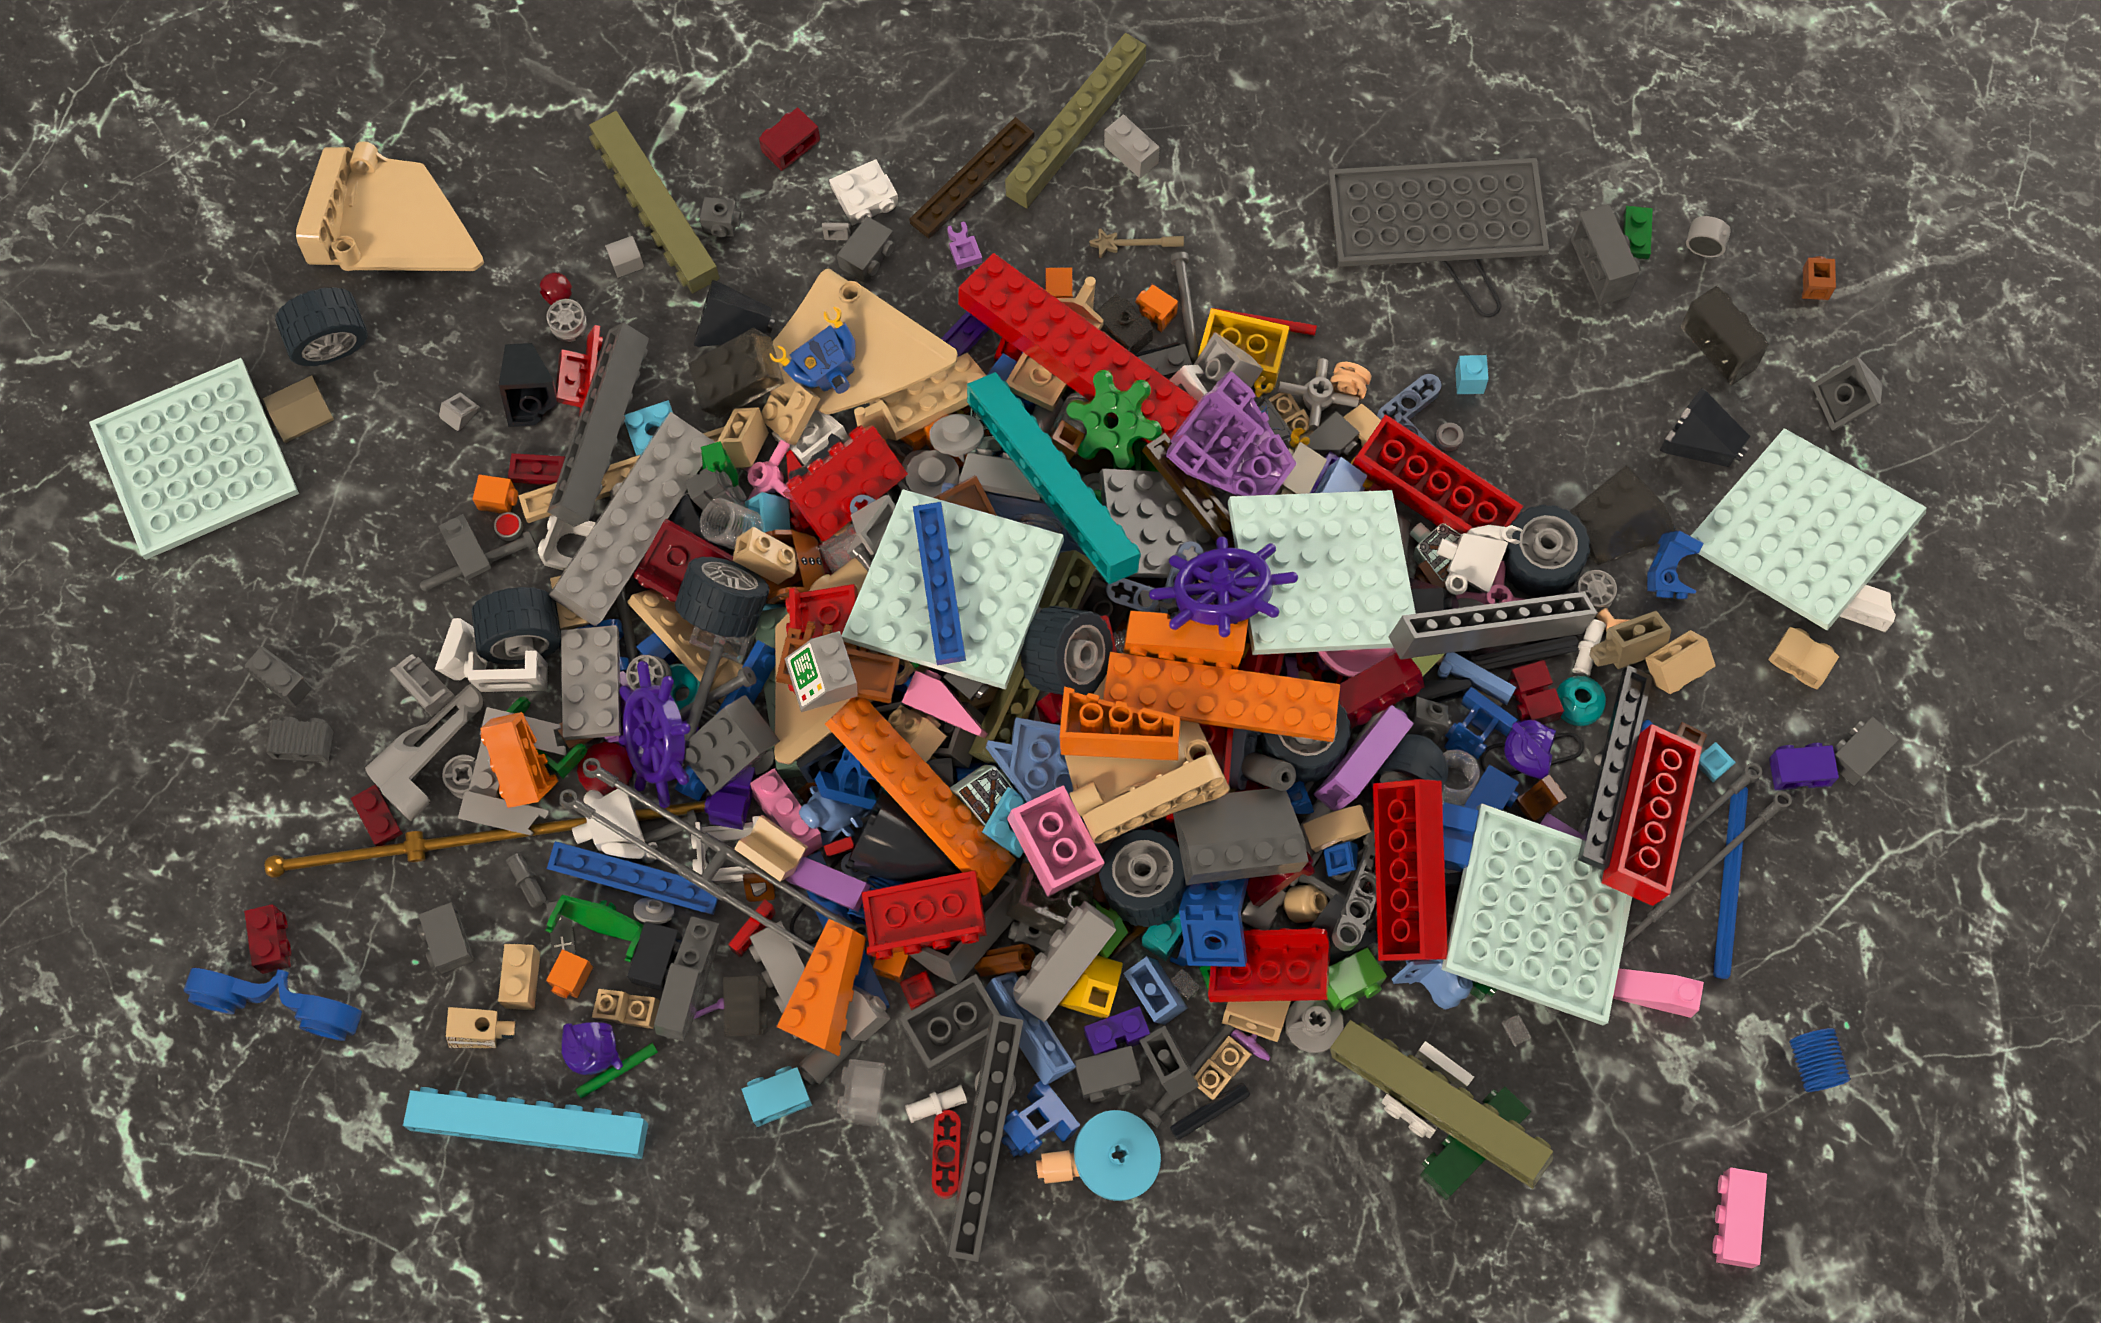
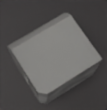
M633 236L605 245L617 278L644 267Z

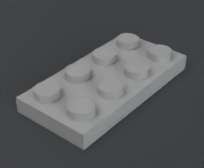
M617 625L561 630L563 738L565 740L620 736L619 628Z

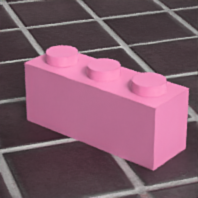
M775 768L750 783L753 798L768 819L808 846L803 855L804 857L823 847L820 831L817 828H810L799 815L800 803Z
M1729 1168L1723 1175H1720L1718 1193H1722L1721 1205H1717L1715 1222L1719 1223V1233L1715 1235L1713 1240V1253L1717 1254L1716 1262L1747 1268H1754L1760 1265L1766 1173Z

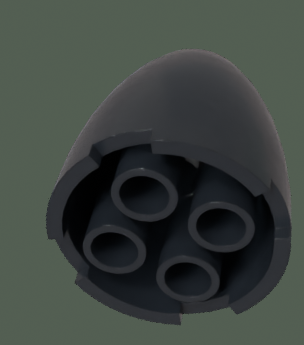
M884 788L881 794H879L846 864L868 875L903 884L963 873Z

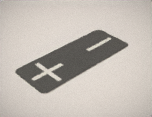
M558 901L546 904L548 920ZM561 915L553 932L550 933L552 956L554 958L559 956L562 949L575 954L572 920Z

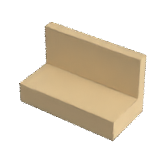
M761 815L751 834L740 839L735 850L781 882L794 874L808 846L764 815Z

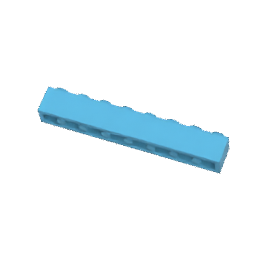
M421 1087L420 1092L410 1090L403 1123L405 1128L416 1132L638 1159L643 1157L648 1123L641 1118V1114L635 1112H624L623 1116L612 1115L611 1110L595 1108L593 1113L585 1112L583 1107L577 1105H565V1109L554 1108L553 1103L536 1101L535 1106L527 1105L525 1100L518 1098H507V1102L496 1101L495 1096L478 1094L477 1099L469 1098L467 1093L460 1091H449V1095L438 1094L437 1089Z

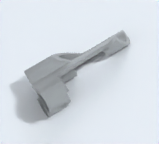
M472 683L458 693L428 723L402 733L365 767L367 774L380 788L382 794L410 822L430 804L428 797L411 779L482 708L483 697ZM455 705L459 708V710L448 721H446L431 737H429L420 747L414 746V744L423 735H425L439 720H441Z

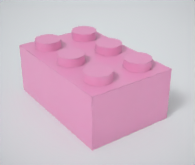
M1064 785L1011 810L1007 820L1047 896L1099 872L1104 865V861Z

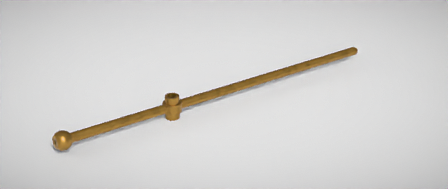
M706 800L670 805L664 809L676 816L687 814L688 811L693 809L695 813L705 812ZM650 808L634 810L638 821L663 818L662 815ZM586 817L533 824L529 829L534 832L532 836L570 831L573 827L587 823ZM497 829L423 839V831H412L405 833L406 841L403 843L283 859L279 855H273L265 860L264 866L268 876L277 878L282 876L287 870L407 854L408 862H421L425 860V852L429 850L528 837L530 835Z

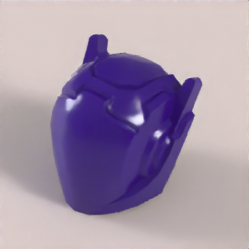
M1535 720L1513 723L1504 746L1505 756L1509 764L1517 771L1534 778L1543 779L1548 776L1552 761L1550 751L1555 739L1556 730L1548 728Z
M591 1022L574 1026L569 1023L563 1025L562 1055L565 1064L572 1071L581 1075H592L602 1072L611 1065L617 1070L623 1067V1063L616 1051V1039L610 1024Z

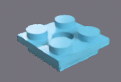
M669 400L624 415L625 424L636 456L641 455L653 437L647 434L648 430L652 427H659L670 412L673 413Z
M1007 787L982 833L1020 858L1024 850L1012 827L1009 828L1007 818L1012 809L1027 802L1020 794Z

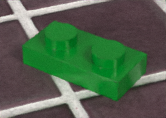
M1626 206L1623 235H1626L1630 241V251L1633 257L1649 260L1651 255L1653 208Z

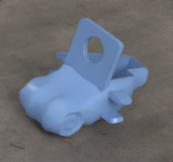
M811 786L810 791L813 795L807 804L801 806L799 815L810 828L818 829V827L827 830L826 833L820 831L822 844L825 846L830 844L841 831L846 836H854V831L849 825L853 823L857 828L863 827V822L860 818H866L872 809L823 798L818 787Z
M1443 960L1406 961L1407 966L1392 978L1394 984H1412L1414 982L1423 984L1430 992L1433 1001L1445 1010L1458 1006L1462 999H1466L1469 996L1473 987L1472 980L1441 970Z

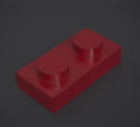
M511 453L508 479H511L512 483L555 484L558 481L566 457Z
M376 784L350 798L375 846H382L403 834Z

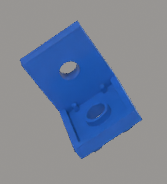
M1249 878L1186 886L1179 914L1188 966L1246 967L1247 953L1241 910ZM1207 937H1217L1221 942H1211Z

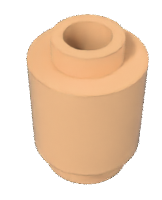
M1069 1150L1041 1154L1042 1160H1036L1038 1179L1044 1178L1045 1184L1072 1181L1073 1177L1080 1176L1076 1168L1074 1153H1070Z

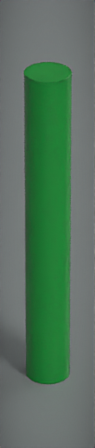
M651 1043L622 1060L623 1067L620 1070L612 1066L575 1090L582 1099L657 1054L658 1051L654 1044Z

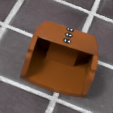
M775 529L765 533L796 550L798 568L791 578L784 580L780 584H776L761 575L760 577L767 582L770 588L766 604H785L786 598L789 597V588L796 587L799 593L808 592L814 582L825 575L818 542L814 536L793 530Z

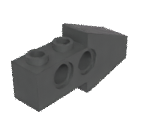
M691 916L675 962L671 963L654 1023L657 1035L685 1041L704 995L703 988L721 941L719 923Z

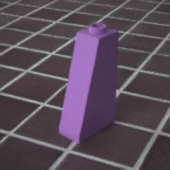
M1393 705L1388 707L1378 716L1313 795L1333 812L1341 810L1357 798L1414 723L1408 719L1402 710L1395 708Z

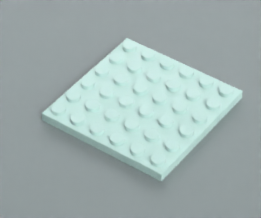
M241 358L89 422L141 556L145 560L299 494L245 363Z
M1784 428L1693 532L1691 537L1704 543L1697 554L1825 630H1828L1926 514L1927 507Z
M903 489L841 635L842 639L850 644L1006 690L1023 647L1028 628L1035 616L1063 544V534ZM941 502L966 656V661L938 666L935 658L913 506Z
M1392 490L1230 496L1228 507L1235 548L1257 553L1267 544L1273 543L1276 546V552L1265 560L1271 574L1295 572L1298 575V580L1295 583L1273 586V593L1268 603L1279 609L1278 617L1271 618L1259 611L1248 618L1252 655L1394 648L1388 636L1403 615L1416 613ZM1249 573L1245 577H1253L1255 575ZM1255 588L1244 590L1251 593Z
M1480 804L1476 809L1479 812L1472 840L1468 867L1463 869L1447 941V958L1443 960L1441 970L1600 1025L1607 1024L1632 897L1602 884L1604 871L1578 860L1582 839Z

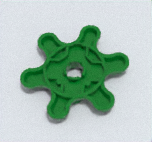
M1099 370L1093 377L1096 390L1095 398L1091 402L1073 400L1067 406L1069 417L1073 420L1082 421L1087 429L1086 438L1078 447V454L1081 458L1090 460L1100 450L1108 449L1113 453L1117 467L1121 470H1129L1135 464V456L1132 451L1135 440L1145 438L1149 441H1154L1162 434V427L1159 422L1146 419L1141 412L1142 403L1151 394V387L1147 381L1137 380L1128 390L1120 391L1114 385L1112 374L1107 370ZM1112 412L1118 416L1119 420L1115 428L1109 427L1107 422L1108 414Z

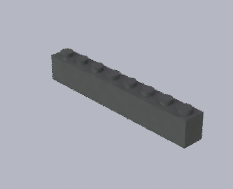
M624 322L608 331L547 510L548 513L573 527L588 522L594 515L595 508L593 506L596 498L602 491L603 485L601 482L604 474L610 467L609 458L617 445L618 439L616 437L625 421L624 413L632 400L633 394L631 392L640 376L639 368L641 362L646 357L648 351L646 347L649 338Z
M1578 592L1403 615L1388 638L1401 660L1579 635L1584 633L1598 613L1586 593Z
M995 1014L990 1016L946 1248L948 1257L975 1262L979 1260L1024 1021L1021 1019Z

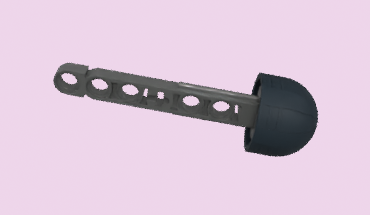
M1405 734L1368 783L1373 790L1374 783L1415 779L1442 781L1443 793L1448 778L1447 760L1442 750L1429 738L1416 734ZM1374 817L1370 825L1371 832L1367 833L1364 844L1367 846L1342 907L1341 916L1338 918L1332 934L1333 943L1343 951H1350L1359 944L1366 929L1364 923L1370 918L1377 900L1376 869L1373 873L1369 872L1373 866L1372 859L1375 857ZM1361 880L1370 882L1373 892H1363L1359 882ZM1350 905L1360 906L1364 913L1363 917H1354L1350 912ZM1346 929L1352 932L1354 942L1347 943L1343 941L1340 931Z

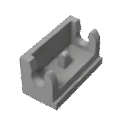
M413 654L406 657L396 667L390 669L394 677L431 717L455 697L424 662Z

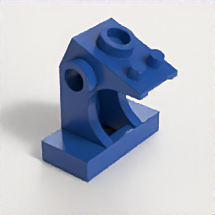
M1681 531L1662 534L1658 542L1660 547L1647 572V591L1657 592L1656 597L1673 598L1674 593H1676V599H1687L1688 594H1694L1696 590L1680 582L1676 568L1681 558L1699 553L1704 543Z
M1472 687L1466 692L1461 702V705L1471 712L1462 723L1459 722L1458 725L1456 723L1452 725L1445 735L1449 740L1444 747L1466 764L1473 757L1477 760L1487 748V745L1484 744L1495 729L1507 737L1512 729V724L1518 720ZM1471 724L1483 734L1477 736L1467 728Z
M847 748L844 749L842 758L832 774L819 771L815 778L823 798L872 809L877 801L870 784L867 783L869 778L876 779Z
M1039 1081L1026 1096L1032 1105L1020 1113L1014 1110L1005 1117L1001 1142L1008 1147L1013 1157L1018 1154L1022 1158L1026 1152L1030 1154L1039 1148L1043 1143L1040 1138L1047 1133L1054 1131L1064 1143L1073 1136L1080 1124L1051 1087ZM1037 1112L1047 1122L1038 1130L1028 1119Z

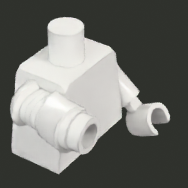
M1485 525L1471 528L1466 534H1461L1457 544L1442 538L1436 554L1451 559L1447 570L1449 575L1445 583L1447 590L1455 595L1463 594L1468 584L1481 592L1489 593L1508 542L1513 544L1520 543L1519 540L1512 539L1513 532H1522V529L1513 525L1508 527Z
M616 789L605 796L596 790H590L585 794L584 803L594 808L596 813L645 842L628 794L620 789ZM586 817L587 823L572 828L577 844L593 839L597 849L608 855L642 859L646 863H652L657 859L592 818L588 819ZM655 842L648 844L655 849L658 847Z

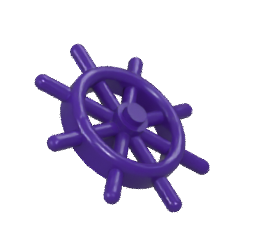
M1219 537L1216 541L1217 549L1202 553L1189 561L1176 555L1169 558L1170 565L1180 570L1176 575L1174 586L1152 589L1149 592V597L1152 600L1176 598L1177 606L1181 612L1170 620L1169 626L1171 629L1177 630L1191 619L1201 624L1218 625L1219 635L1225 638L1230 635V624H1237V622L1248 619L1259 611L1271 618L1278 617L1279 609L1268 603L1273 593V586L1295 583L1298 580V575L1295 572L1271 574L1265 560L1276 552V546L1273 543H1269L1257 553H1253L1245 549L1228 548L1227 539ZM1249 573L1255 575L1253 577H1245ZM1197 579L1204 582L1193 584ZM1255 588L1251 593L1243 590ZM1194 595H1202L1197 600H1194L1190 597Z
M640 661L637 664L640 688L635 689L633 692L628 686H622L619 689V693L626 705L623 714V735L619 736L618 742L626 747L630 762L637 772L634 784L635 789L643 791L647 782L656 783L659 805L667 808L670 806L667 782L675 778L681 785H686L689 782V776L682 765L685 754L684 735L690 733L691 726L687 721L681 720L677 705L670 695L674 683L673 678L665 676L662 679L661 686L652 685L648 663Z

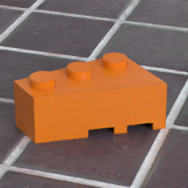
M522 712L492 718L480 728L482 743L487 747L490 755V766L492 771L496 773L499 782V792L501 797L505 799L507 808L539 802L556 785L558 779L555 774L550 775L544 765L547 764L548 760L545 754H538L533 744L536 743L537 739Z

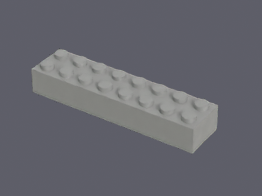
M670 412L656 430L549 593V596L596 627L603 620L649 549L665 519L669 518L687 490L686 481L696 475L701 468V447L716 442Z

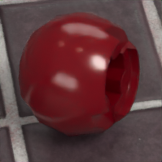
M552 272L545 275L540 281V294L550 305L558 300L571 298L572 286L563 274Z

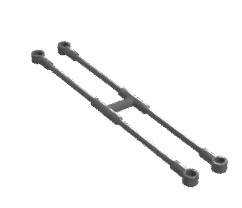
M589 758L584 761V775L589 778L596 777L611 787L615 786L701 839V843L717 852L704 872L699 874L686 865H680L596 813L594 808L578 799L577 794L573 790L567 789L560 794V804L564 809H574L588 819L596 820L675 869L683 878L720 899V901L725 900L810 954L814 950L813 946L727 894L728 891L711 881L726 859H729L743 869L751 870L828 919L855 931L862 930L865 933L864 937H866V940L868 938L866 925H856L840 914L832 913L786 883L778 881L735 849L707 832H701L619 781L618 777L600 767V762L595 758ZM595 765L597 769L595 771H589L587 770V766ZM567 796L574 798L570 803H566L563 799Z
M1757 763L1748 764L1743 774L1729 786V789L1684 829L1682 840L1731 796L1737 795L1750 782L1758 781L1762 775L1760 765ZM1748 770H1755L1757 772V776H1751L1748 773ZM1785 791L1776 793L1772 803L1758 814V818L1687 882H1682L1670 895L1662 899L1647 914L1648 917L1624 937L1623 948L1652 922L1655 923L1692 890V886L1762 823H1767L1779 811L1788 809L1792 802L1791 795ZM1777 798H1784L1787 804H1780ZM1545 1006L1549 1014L1557 1015L1561 1012L1560 1010Z

